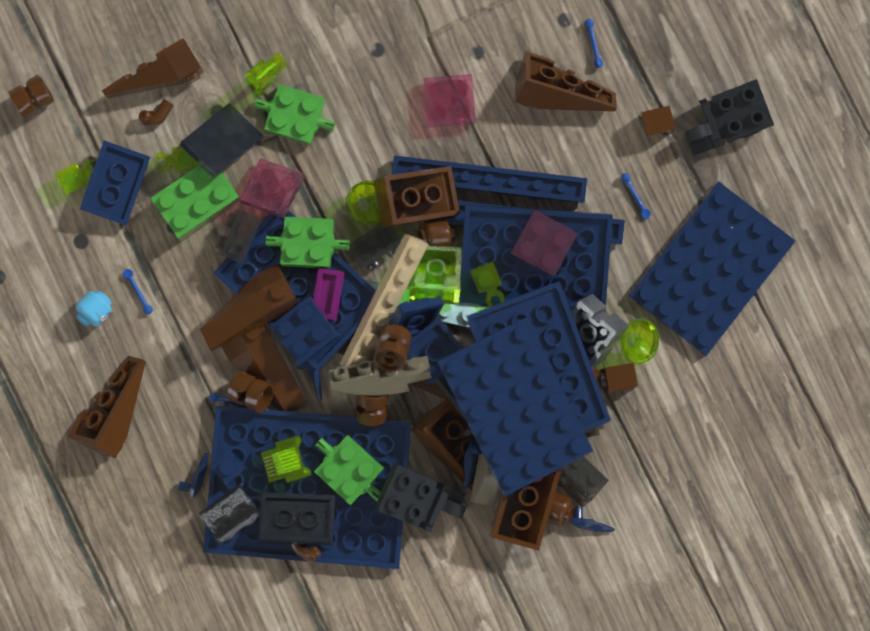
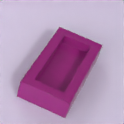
M319 268L313 300L328 320L336 321L345 273Z

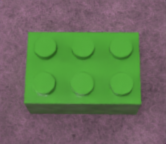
M200 165L151 197L153 203L181 241L242 200L224 173L214 179Z

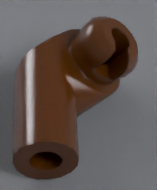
M163 99L157 110H142L138 118L145 126L160 125L166 120L174 105Z
M290 544L299 557L309 562H314L316 558L321 556V552L316 545L308 549L306 545Z

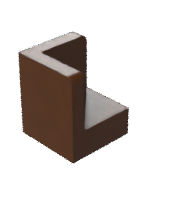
M670 105L644 111L639 115L640 120H643L647 136L659 133L665 135L673 133L675 130Z

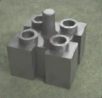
M593 294L579 300L571 312L591 368L606 359L613 349L611 344L618 341L629 326L615 313L611 315L605 313L604 310L607 306Z

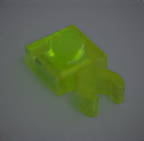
M181 146L172 148L173 155L163 152L155 155L157 159H166L164 166L157 167L160 172H166L172 166H175L176 173L191 171L199 165Z
M94 159L86 160L80 169L74 163L54 174L65 196L87 185L85 178L92 175V172L88 170V165L92 164Z
M493 261L470 270L479 294L487 292L486 303L488 307L493 306L491 302L493 296H498L501 303L505 302L503 293L496 288L502 285Z

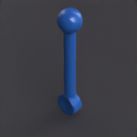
M592 19L585 20V27L588 28L595 57L594 66L600 68L603 66V61L599 57L593 32L594 22Z
M627 173L622 174L621 181L626 183L641 209V217L644 219L649 218L651 212L644 207L630 182V175Z
M130 269L124 270L123 276L129 279L144 307V313L151 314L153 308L147 304L133 278V271Z
M211 393L209 396L212 402L221 401L246 407V405L237 404L229 400V398L218 396L217 393Z

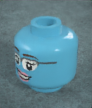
M99 290L97 292L89 291L75 306L78 312L76 318L86 327L89 324L98 327L111 314L112 308L110 305L112 302Z

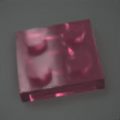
M472 74L423 78L427 127L476 123Z
M260 158L239 200L241 204L285 218L305 176L302 172Z
M534 209L511 254L555 276L578 233Z

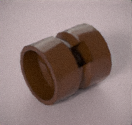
M38 74L28 79L26 87L18 85L8 91L13 103L25 119L37 112L38 105L46 107L55 101L48 87Z
M400 325L385 326L381 330L373 360L375 364L389 372L401 370L405 365L410 348L411 333Z
M243 371L238 372L234 376L228 389L229 400L240 405H246V408L257 413H262L267 409L274 394L273 384L261 379L256 380V377Z
M357 395L356 419L358 422L366 426H378L387 420L388 395Z

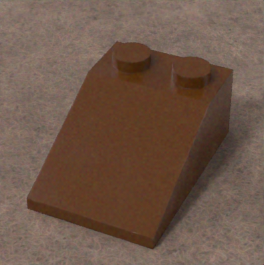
M451 166L389 175L374 180L382 229L460 214Z

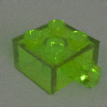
M427 246L408 284L410 286L409 302L419 301L426 297L440 296L444 304L458 305L461 277V247Z

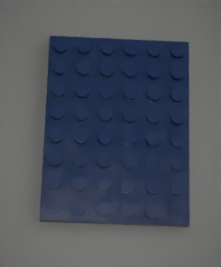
M216 406L211 465L228 450H232L248 468L229 485H226L212 469L210 470L203 553L307 561L299 557L290 544L258 542L261 493L335 495L333 546L316 545L321 552V556L316 558L314 562L399 569L403 521L375 510L374 507L377 502L367 492L358 496L351 505L348 504L314 472L322 464L326 456L315 445L323 438L333 448L349 435L384 467L377 475L373 484L381 492L393 463L408 468L412 422L386 420L378 426H366L358 422L356 417L265 410L262 413H257L249 408ZM296 447L302 469L279 476L278 474L269 476L277 473V471L268 473L269 471L276 470L275 467L267 469L275 466V464L266 466L267 464L274 463V461L265 463L264 461L273 458H264L272 456V453ZM306 545V547H307L308 549L311 548V546H313V545Z

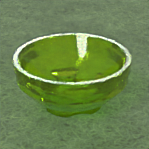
M366 180L355 184L349 190L346 197V207L349 215L360 224L372 225L381 221L374 181ZM359 198L367 200V211L359 210L357 206Z
M635 319L627 323L629 326L620 337V349L627 360L643 364L655 356L659 346V333L651 321ZM631 333L635 336V343L632 347L628 345V337Z

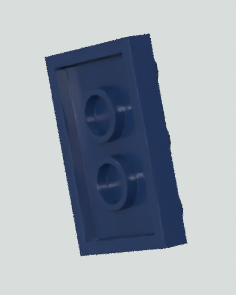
M104 140L79 210L127 226L150 157Z

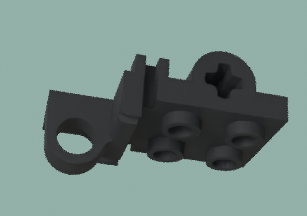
M755 79L712 96L713 103L710 105L706 98L699 100L707 124L689 129L685 134L693 156L723 146V138H726L727 142L731 143L737 139L754 135L763 129L774 126L758 80Z
M393 463L374 509L431 533L440 510L462 519L467 508L461 505L466 493Z

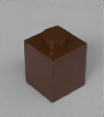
M634 363L603 368L604 373H600L602 388L606 387L607 392L638 387Z

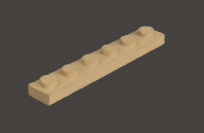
M407 234L404 235L340 362L341 366L345 367L363 361H370L378 344L381 330L388 325L428 246V243L424 240Z

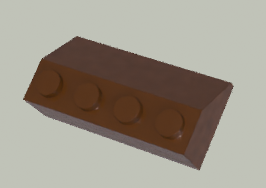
M562 468L507 496H503L501 492L489 536L539 551Z

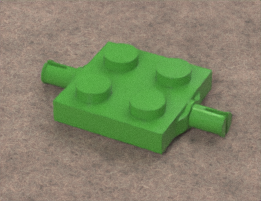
M280 84L271 102L257 98L254 105L255 109L268 113V119L264 128L265 132L308 145L312 144L314 134L318 131L319 127L333 132L336 122L322 118V109L325 103L324 97Z
M285 217L284 230L281 237L266 236V246H278L281 248L280 264L282 267L330 269L334 250H349L350 240H335L334 219Z
M349 435L333 448L321 438L315 446L326 456L322 464L314 472L350 505L358 496L365 492L377 502L381 492L373 484L377 475L384 467Z

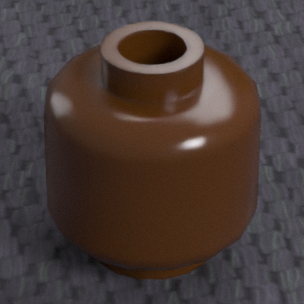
M444 219L425 221L421 228L418 229V239L428 243L427 252L448 250L451 242L455 240V230Z
M557 491L555 492L548 523L562 526L564 523L568 524L570 522L575 505H572V499L569 496Z

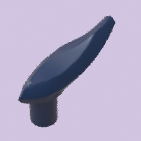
M308 362L302 366L297 364V369H309V375L313 382L316 396L319 401H322L320 372Z
M473 440L469 443L464 457V487H469L476 470L478 453L482 452L478 443L475 444Z
M204 453L197 470L193 474L192 483L180 481L179 491L190 492L192 498L198 494L206 473L208 453Z
M575 506L573 518L570 519L574 526L595 532L615 531V528L598 523L593 519L583 518V507Z

